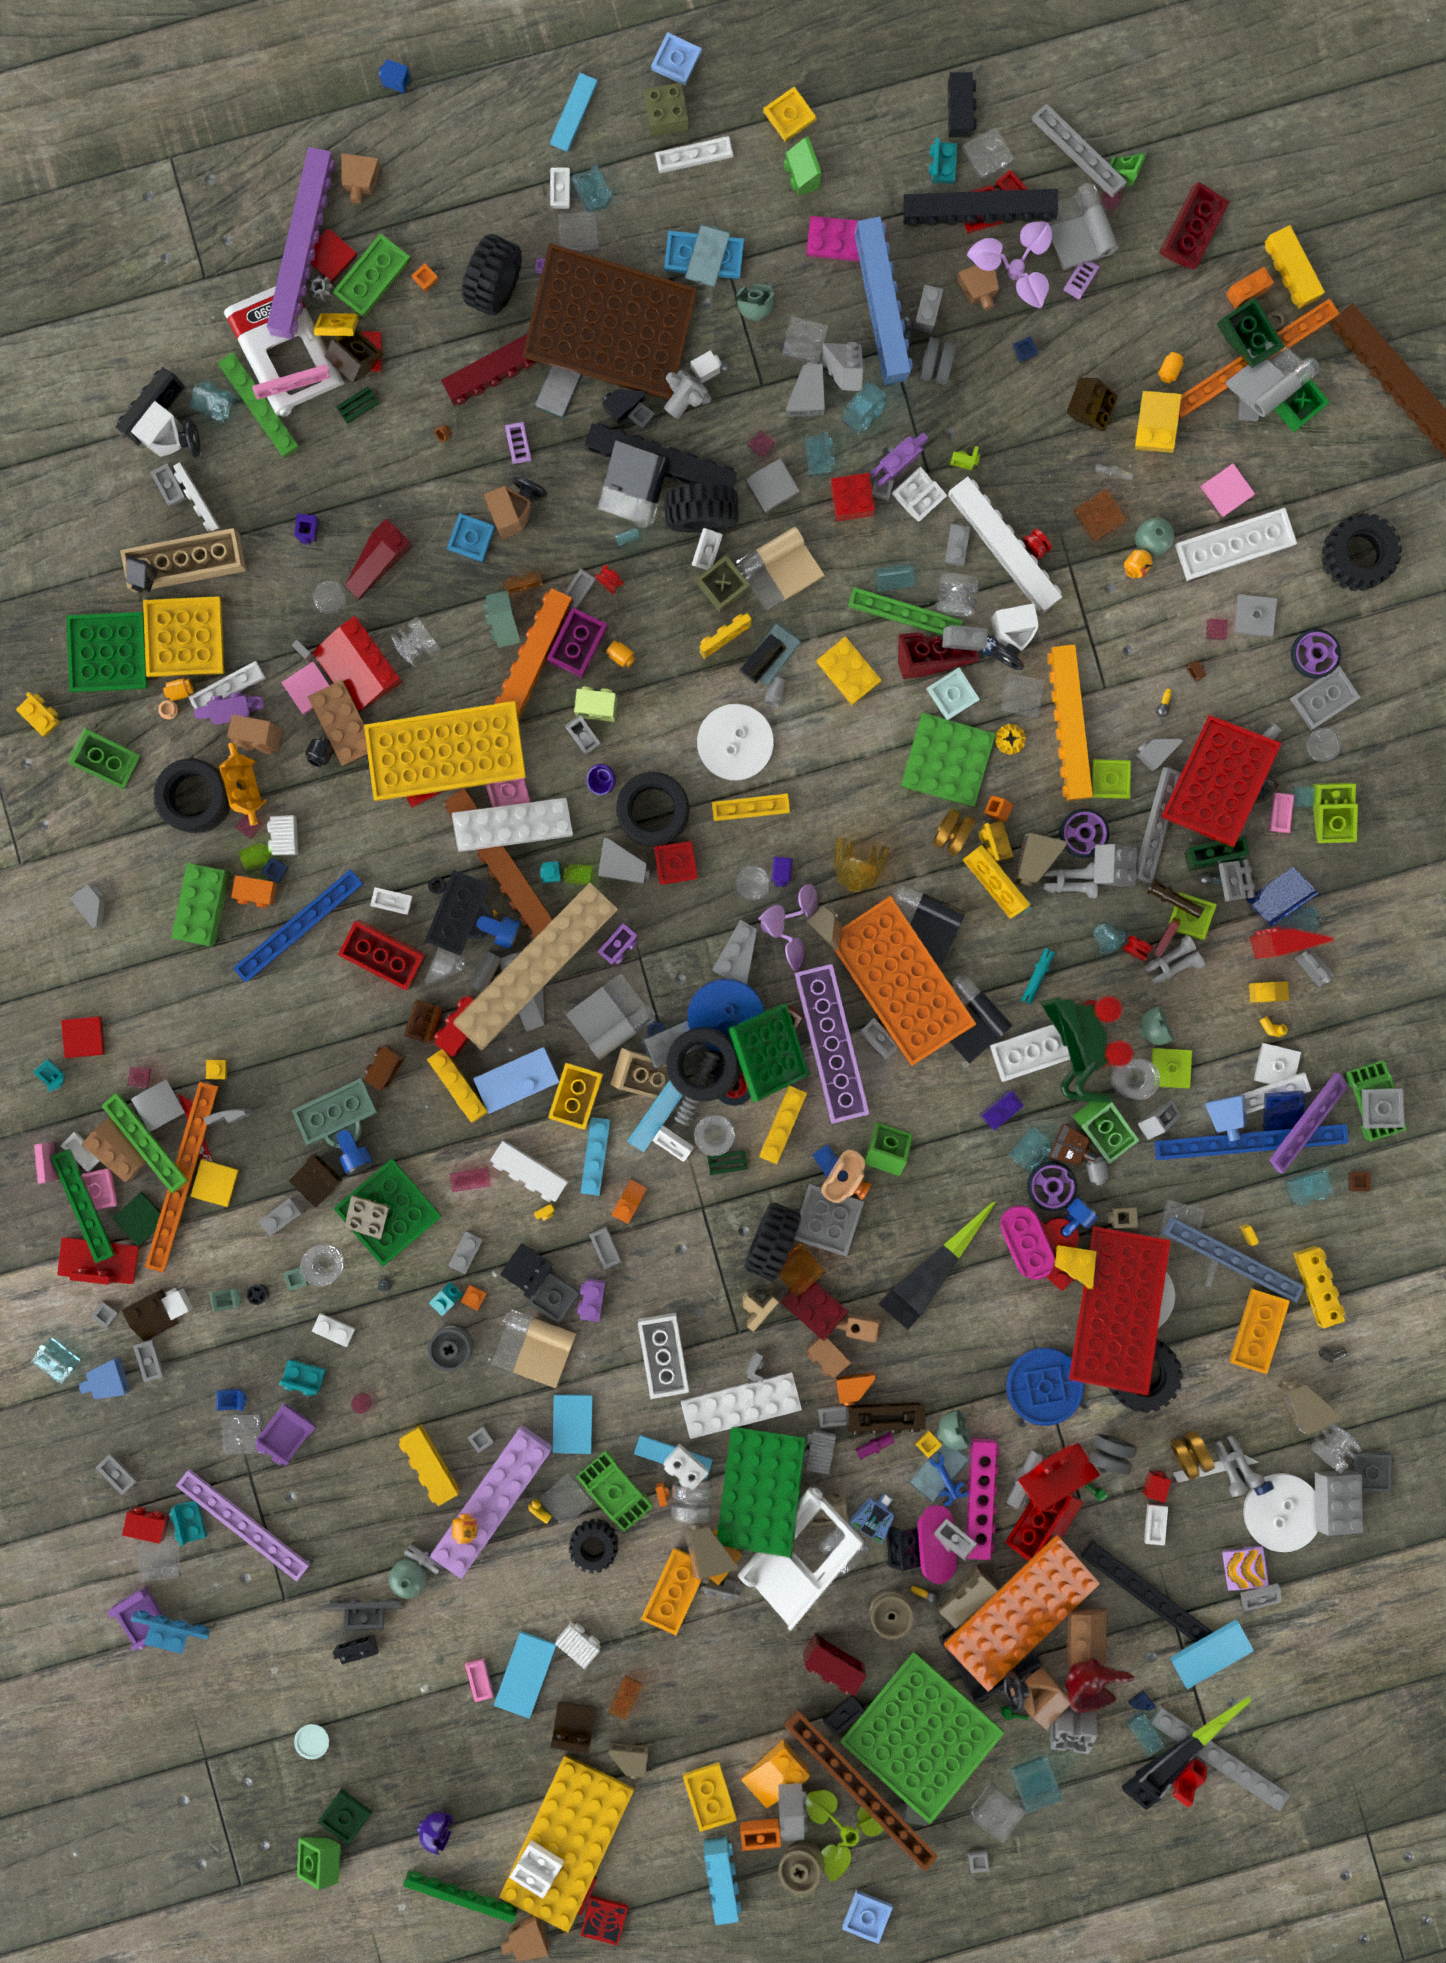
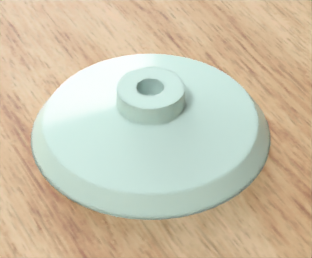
M309 1724L298 1730L295 1735L294 1745L296 1751L302 1757L317 1759L327 1751L329 1738L322 1727Z

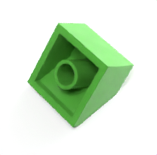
M808 136L786 152V159L783 161L786 172H790L791 175L790 184L792 190H796L798 196L820 188L821 170Z
M876 1122L866 1151L865 1165L900 1176L907 1162L913 1134Z
M300 1837L298 1843L297 1877L318 1890L338 1884L340 1844L330 1838Z

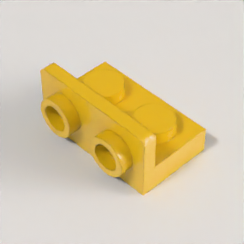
M28 692L26 694L28 698L16 710L43 737H46L61 722L57 717L59 714L52 707L48 708L43 704L45 700L36 693L34 695Z

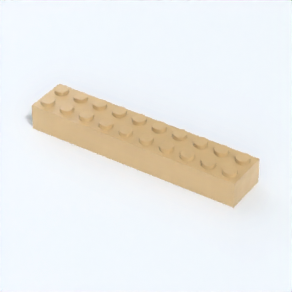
M589 883L454 1021V1025L476 1046L483 1050L618 909Z

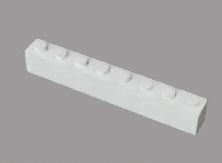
M966 477L949 491L948 497L1042 615L1062 598L1061 590L1057 585H1053L1050 582L1048 573L1039 568L1036 558L1032 554H1028L1025 550V544L1020 539L1017 540L1014 536V530L1010 525H1006L1003 522L1001 513L997 509L994 510L992 508L989 498L985 494H981L975 480H970L969 477Z

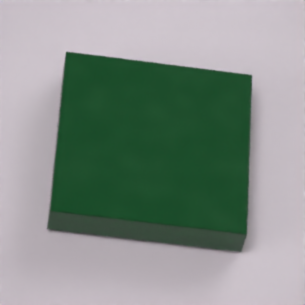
M140 1192L112 1220L139 1247L156 1231L161 1211L143 1192Z
M340 1789L317 1823L349 1845L371 1815L372 1810L343 1789Z

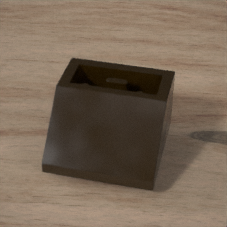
M1079 377L1066 413L1078 423L1105 431L1116 403L1117 395L1098 378Z

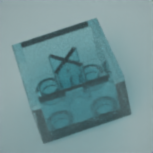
M868 380L862 387V390L844 408L842 421L858 435L862 431L866 432L872 425L871 421L873 418H878L885 410L884 406L886 405L887 395L873 382Z
M1046 1755L1010 1768L1027 1814L1063 1800Z

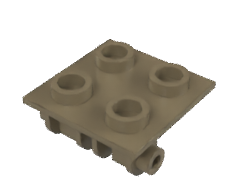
M352 1195L344 1228L381 1239L386 1217L391 1207L387 1206L388 1204L376 1203V1200L372 1202L371 1199L367 1200L360 1197V1195H357V1197Z

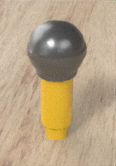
M1166 689L1161 704L1156 708V714L1159 717H1165L1169 714L1168 704L1172 695L1171 689Z
M911 1586L910 1591L925 1598L929 1604L934 1605L939 1601V1595L936 1591H926L917 1586Z

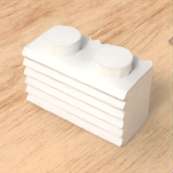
M294 815L270 816V821L267 823L268 832L271 833V840L268 841L269 851L274 856L299 855L297 817Z
M570 1622L556 1639L555 1644L585 1669L600 1652V1642L592 1635L589 1637L579 1623L574 1624Z

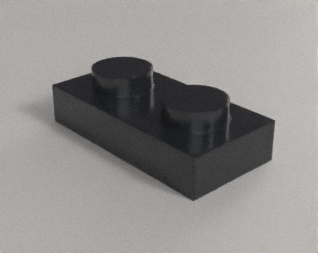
M850 1695L823 1718V1722L837 1736L863 1714L865 1708L853 1695Z

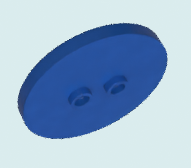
M734 979L714 980L702 986L692 997L688 1007V1025L690 1030L701 1027L716 1029L726 1034L732 1040L729 1028L764 1012L763 1003L756 991L741 981ZM700 1043L712 1051L722 1053L718 1047L711 1043Z
M1041 1347L1029 1350L1015 1360L1007 1375L1006 1392L1011 1406L1019 1416L1032 1424L1049 1426L1061 1423L1074 1414L1082 1401L1084 1383L1069 1380L1072 1359L1068 1355L1057 1349Z

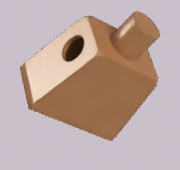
M342 153V185L346 192L351 193L350 201L359 204L362 200V194H373L381 166L378 158Z
M975 265L958 272L956 280L970 304L974 305L981 302L984 311L992 309L995 306L992 297H995L999 290L995 270L985 271Z
M851 1314L849 1319H843L836 1329L845 1330L846 1337L876 1343L880 1336L882 1319ZM854 1324H858L860 1330L855 1329Z
M530 1915L513 1925L509 1929V1940L501 1942L503 1954L514 1951L516 1960L519 1962L549 1955L550 1945L540 1918L534 1915Z

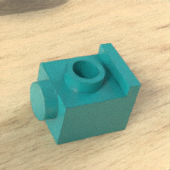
M558 861L546 862L541 865L540 875L542 884L562 882L561 867Z

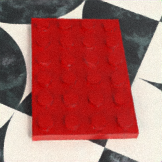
M1209 715L1161 818L1234 847L1282 743Z

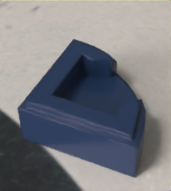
M1144 1690L1128 1701L1135 1709L1150 1711L1156 1708Z

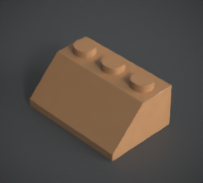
M111 1117L94 1129L82 1143L86 1150L124 1182L132 1181L147 1164Z
M1075 1608L1073 1611H1070L1067 1616L1066 1666L1068 1670L1073 1664L1089 1661L1091 1658H1095L1099 1664L1106 1667V1609Z

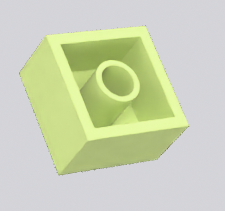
M591 687L577 689L574 709L576 717L581 715L583 719L615 722L617 697L615 693H612V690L601 689L600 692L593 691Z

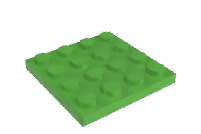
M921 713L900 787L974 808L995 733Z

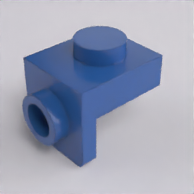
M241 1389L216 1390L217 1411H244V1406L247 1404V1396L244 1394V1391Z

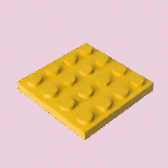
M220 596L143 600L146 676L148 678L225 674L222 601Z

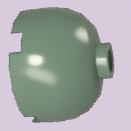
M753 284V288L749 289L745 286L736 294L740 313L745 318L753 321H761L771 314L775 306V294L772 292V288L765 284Z
M1149 518L1137 529L1135 543L1139 550H1146L1152 557L1161 556L1173 545L1175 538L1174 529L1171 523L1164 518Z
M1160 1006L1145 1012L1141 1019L1142 1027L1139 1028L1142 1038H1147L1154 1045H1164L1174 1041L1172 1031L1168 1027L1167 1019Z
M960 1410L945 1414L941 1418L939 1430H937L939 1441H943L949 1449L963 1450L971 1446L970 1430H966L964 1423H967Z
M409 1557L396 1562L389 1575L391 1590L395 1595L404 1599L414 1598L422 1593L428 1581V1573L425 1567L419 1566L416 1561Z

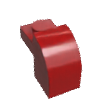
M1194 1758L1172 1784L1174 1787L1173 1797L1188 1808L1193 1805L1195 1790L1205 1783L1208 1767Z

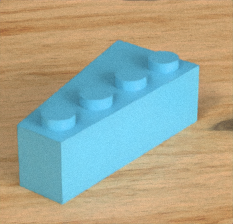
M727 1836L704 1840V1859L707 1867V1877H710L709 1889L712 1895L715 1925L739 1922V1914H742L741 1902L736 1899V1895L739 1894L738 1882H734L733 1875H736L735 1862L731 1863L730 1856H733L732 1843H728Z

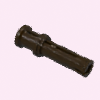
M1155 878L1146 892L1147 894L1151 893L1160 898L1161 902L1166 903L1167 901L1195 918H1200L1205 908L1175 893L1172 887H1166L1157 882L1158 879Z

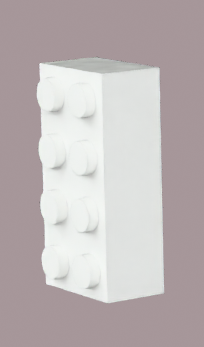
M677 1313L638 1319L650 1398L654 1399L689 1393Z

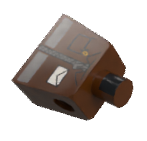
M1062 1123L1048 1157L1081 1165L1083 1159L1094 1163L1098 1152L1089 1148L1091 1140Z

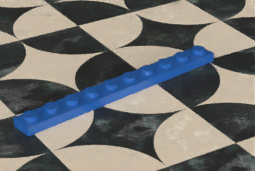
M1347 1124L1319 1126L1304 1147L1348 1143ZM1293 1128L1239 1133L1241 1139L1229 1141L1227 1134L1154 1141L1155 1160L1277 1150Z

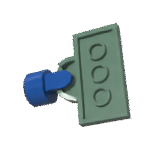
M363 1078L292 1110L306 1146L325 1139L331 1146L342 1149L344 1155L339 1159L346 1174H356L372 1165L373 1161L367 1147L357 1148L356 1146L362 1133L361 1121L378 1113Z

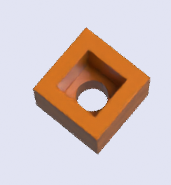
M991 796L984 814L992 819L1007 822L1014 805L1006 799Z

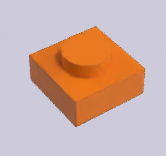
M426 263L411 275L412 279L424 292L439 280L438 276Z
M470 1284L461 1303L478 1311L487 1292Z
M664 1482L657 1483L656 1492L660 1507L667 1506L668 1499L671 1498L669 1488L664 1486Z

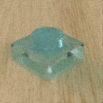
M1293 787V807H1313L1314 788Z

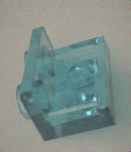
M597 164L593 165L590 171L573 174L571 177L586 213L607 208L612 200L611 191L607 187L603 174Z
M203 381L194 386L189 407L224 423L227 422L231 404L235 403L237 398L232 396L229 391L215 388L214 384Z
M828 431L824 432L823 435L804 437L808 476L831 474L832 468L835 467V458L830 454V449H833L832 437H828Z
M1281 902V912L1275 927L1282 926L1283 929L1290 928L1310 933L1316 932L1321 918L1315 908L1309 906L1306 908L1301 907L1293 902Z
M1032 1127L1011 1150L1008 1156L1030 1174L1031 1171L1040 1165V1161L1044 1157L1049 1156L1053 1144L1035 1127Z
M49 1338L38 1348L31 1362L62 1385L67 1380L71 1371L79 1364L80 1359L53 1338Z

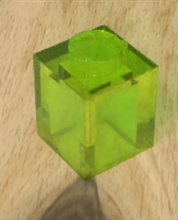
M257 843L238 851L246 870H252L267 864L271 856L269 848L262 843Z
M568 864V868H564V880H567V884L587 886L591 883V865Z

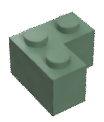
M508 590L486 595L487 603L483 605L488 626L492 625L493 630H490L492 640L497 641L498 648L521 643Z

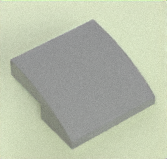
M782 459L769 464L746 479L765 512H769L782 502H786L800 493Z
M167 1080L156 1084L131 1099L149 1132L185 1114Z
M234 1109L218 1112L203 1119L207 1125L218 1123L226 1119L227 1123H231L251 1115L254 1111L253 1109Z

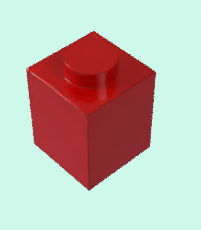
M1155 1470V1472L1148 1471L1143 1489V1494L1147 1498L1166 1502L1171 1479L1166 1476L1167 1473L1160 1470Z

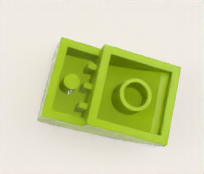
M1355 783L1313 784V810L1317 843L1357 842L1358 804L1355 803Z

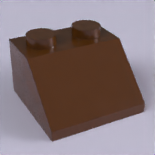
M384 1045L382 1048L378 1047L373 1056L376 1059L372 1065L369 1064L364 1072L366 1075L364 1080L379 1091L389 1088L406 1058L401 1053Z

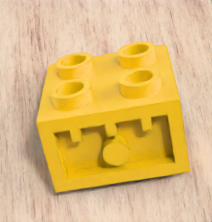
M1003 821L991 824L986 823L980 827V831H978L979 839L981 842H984L987 852L995 862L1014 857Z

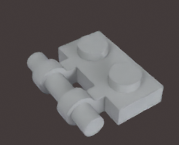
M1248 859L1241 861L1242 868H1240L1239 861L1219 864L1225 902L1245 899V891L1247 898L1255 897L1254 890L1256 888L1251 877L1253 871L1252 867L1249 866Z

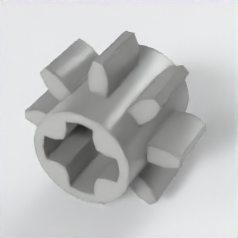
M317 275V279L311 280L312 284L309 291L314 293L313 297L316 300L321 298L325 302L326 298L333 296L331 292L334 286L329 284L330 279L327 277L322 279V277Z

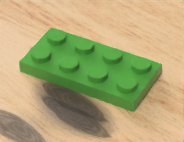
M380 233L335 288L333 294L364 318L410 262L411 258Z

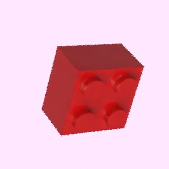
M869 473L831 478L830 488L836 522L874 515L875 507Z

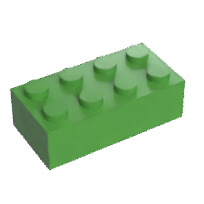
M187 863L171 936L172 939L215 947L230 872Z

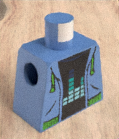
M883 1493L879 1501L869 1497L850 1517V1524L882 1544L894 1518L893 1511L888 1508L893 1498L886 1493Z

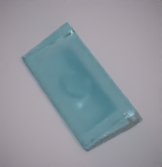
M912 564L874 569L877 591L915 586L914 567Z

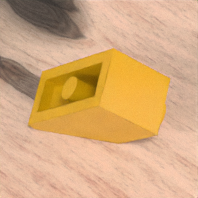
M1288 981L1250 983V1003L1289 1000Z

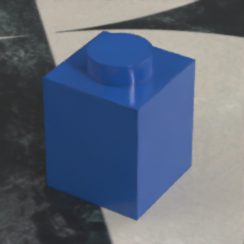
M386 59L384 66L381 65L379 70L382 85L405 93L411 76L408 66Z

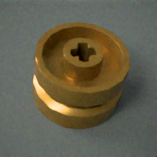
M952 807L941 821L932 845L941 849L950 840L947 846V853L956 857L967 840L976 820L967 815L963 817L960 824H957L961 812Z
M1195 1430L1185 1434L1186 1444L1179 1437L1169 1442L1176 1461L1190 1481L1200 1476L1198 1466L1205 1473L1215 1469L1214 1462L1205 1444Z

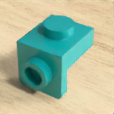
M49 1058L33 1070V1073L47 1085L49 1092L59 1089L64 1084L65 1073Z
M449 1282L429 1304L443 1316L463 1294Z

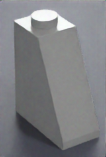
M808 362L806 365H803L786 407V417L824 415L823 364Z
M604 838L598 872L599 877L644 884L645 880H649L650 869H647L646 863L608 838Z

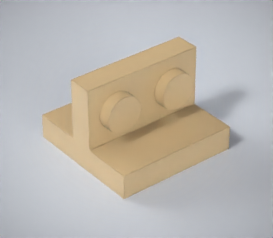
M748 1291L743 1295V1307L752 1314L747 1320V1327L754 1332L779 1303L778 1297L771 1292L763 1303L759 1302Z

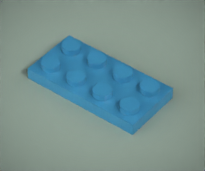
M668 231L664 271L688 272L699 234ZM728 237L717 277L740 279L744 239Z

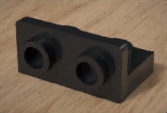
M373 1634L338 1644L332 1653L334 1660L340 1658L341 1664H346L377 1655L379 1650Z

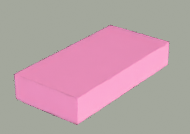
M1273 793L1269 831L1290 833L1294 795Z
M485 1658L467 1662L465 1667L474 1701L479 1702L493 1698L494 1692Z

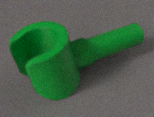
M1089 1483L1085 1485L1097 1500L1103 1501L1108 1497L1102 1487L1096 1491Z
M1009 1706L1001 1707V1714L1008 1721L1013 1718L1028 1720V1715L1013 1713Z

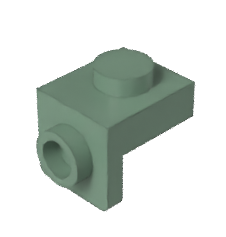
M236 1288L210 1292L213 1312L240 1308L239 1303L242 1302L240 1292Z

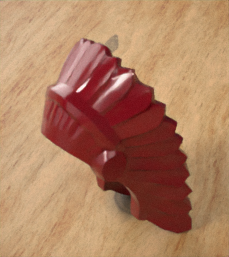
M1091 1658L1089 1661L1077 1662L1070 1667L1065 1682L1071 1708L1076 1712L1083 1713L1084 1711H1095L1096 1709H1101V1707L1104 1708L1106 1705H1111V1703L1117 1700L1114 1694L1105 1688V1685L1109 1681L1118 1683L1130 1682L1134 1680L1135 1676L1125 1671L1105 1667L1099 1664L1095 1658Z

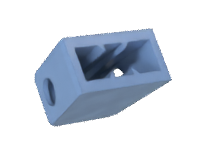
M1245 1094L1206 1102L1205 1106L1216 1131H1227L1229 1141L1241 1139L1238 1128L1247 1125Z
M120 1356L86 1373L87 1381L79 1383L81 1393L92 1392L94 1399L122 1396L130 1392Z

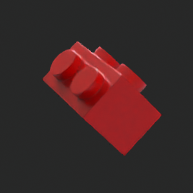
M134 1507L126 1514L122 1536L160 1544L165 1539L170 1516H166L161 1511L149 1512L143 1507Z

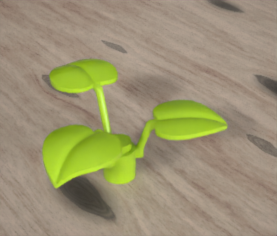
M828 1790L810 1791L806 1795L807 1804L805 1805L811 1820L817 1824H824L830 1817L840 1828V1836L844 1841L839 1842L837 1846L834 1844L826 1845L821 1850L825 1862L824 1872L829 1881L834 1882L846 1871L851 1862V1852L847 1847L855 1846L858 1843L860 1825L861 1831L870 1837L879 1835L883 1829L862 1807L857 1810V1817L860 1821L856 1823L855 1829L850 1825L843 1827L832 1815L837 1809L835 1795Z

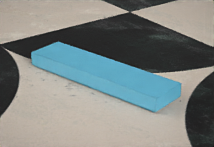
M579 73L551 138L550 144L567 152L569 151L598 82L596 79Z
M670 1080L627 1140L629 1144L642 1152L646 1150L683 1096L673 1087Z
M640 1435L634 1455L664 1464V1460L676 1446ZM689 1451L708 1468L709 1473L713 1459Z

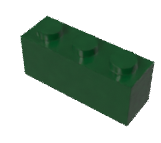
M1240 836L1234 847L1217 841L1190 847L1184 855L1188 870L1194 871L1221 863L1244 860L1250 854L1246 836Z

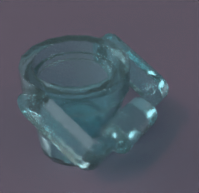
M1107 922L1099 924L1093 931V936L1101 946L1098 952L1102 956L1105 953L1110 954L1118 950L1127 936L1123 930L1119 932Z

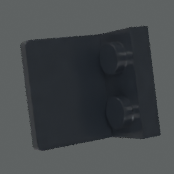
M521 1243L500 1275L525 1292L523 1295L530 1299L553 1263Z
M889 1527L886 1534L889 1567L901 1571L921 1567L918 1527L906 1530Z

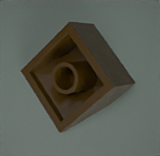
M356 329L353 336H339L332 339L325 358L342 372L347 379L355 382L365 377L384 354Z
M162 1289L121 1310L129 1327L143 1341L179 1324L177 1318L170 1319L161 1299L166 1297Z

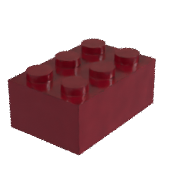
M817 1634L813 1635L803 1652L805 1668L812 1674L817 1673L821 1675L826 1683L830 1685L834 1683L846 1695L850 1693L855 1696L867 1677L864 1663Z

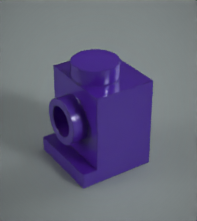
M297 513L294 537L300 540L301 544L311 545V541H317L318 524L320 523L317 516ZM310 529V534H305V531Z

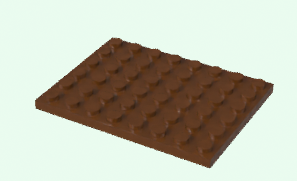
M549 243L522 357L631 390L644 391L645 394L669 401L673 390L669 386L670 384L667 382L666 376L670 372L676 374L678 372L697 288Z

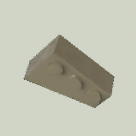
M975 1565L937 1606L938 1611L957 1628L959 1625H963L968 1617L998 1592L994 1581L979 1566Z

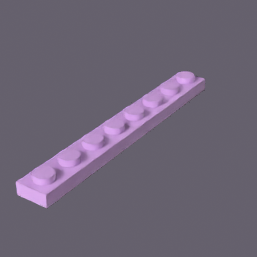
M191 1469L177 1483L176 1487L295 1581H298L310 1564Z

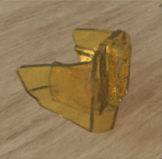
M835 838L834 870L837 882L847 886V890L851 892H860L862 889L873 888L877 879L882 874L889 847L882 846L875 863L877 849L873 845L870 857L862 861L856 859L852 852L853 841L847 845L845 850V838Z

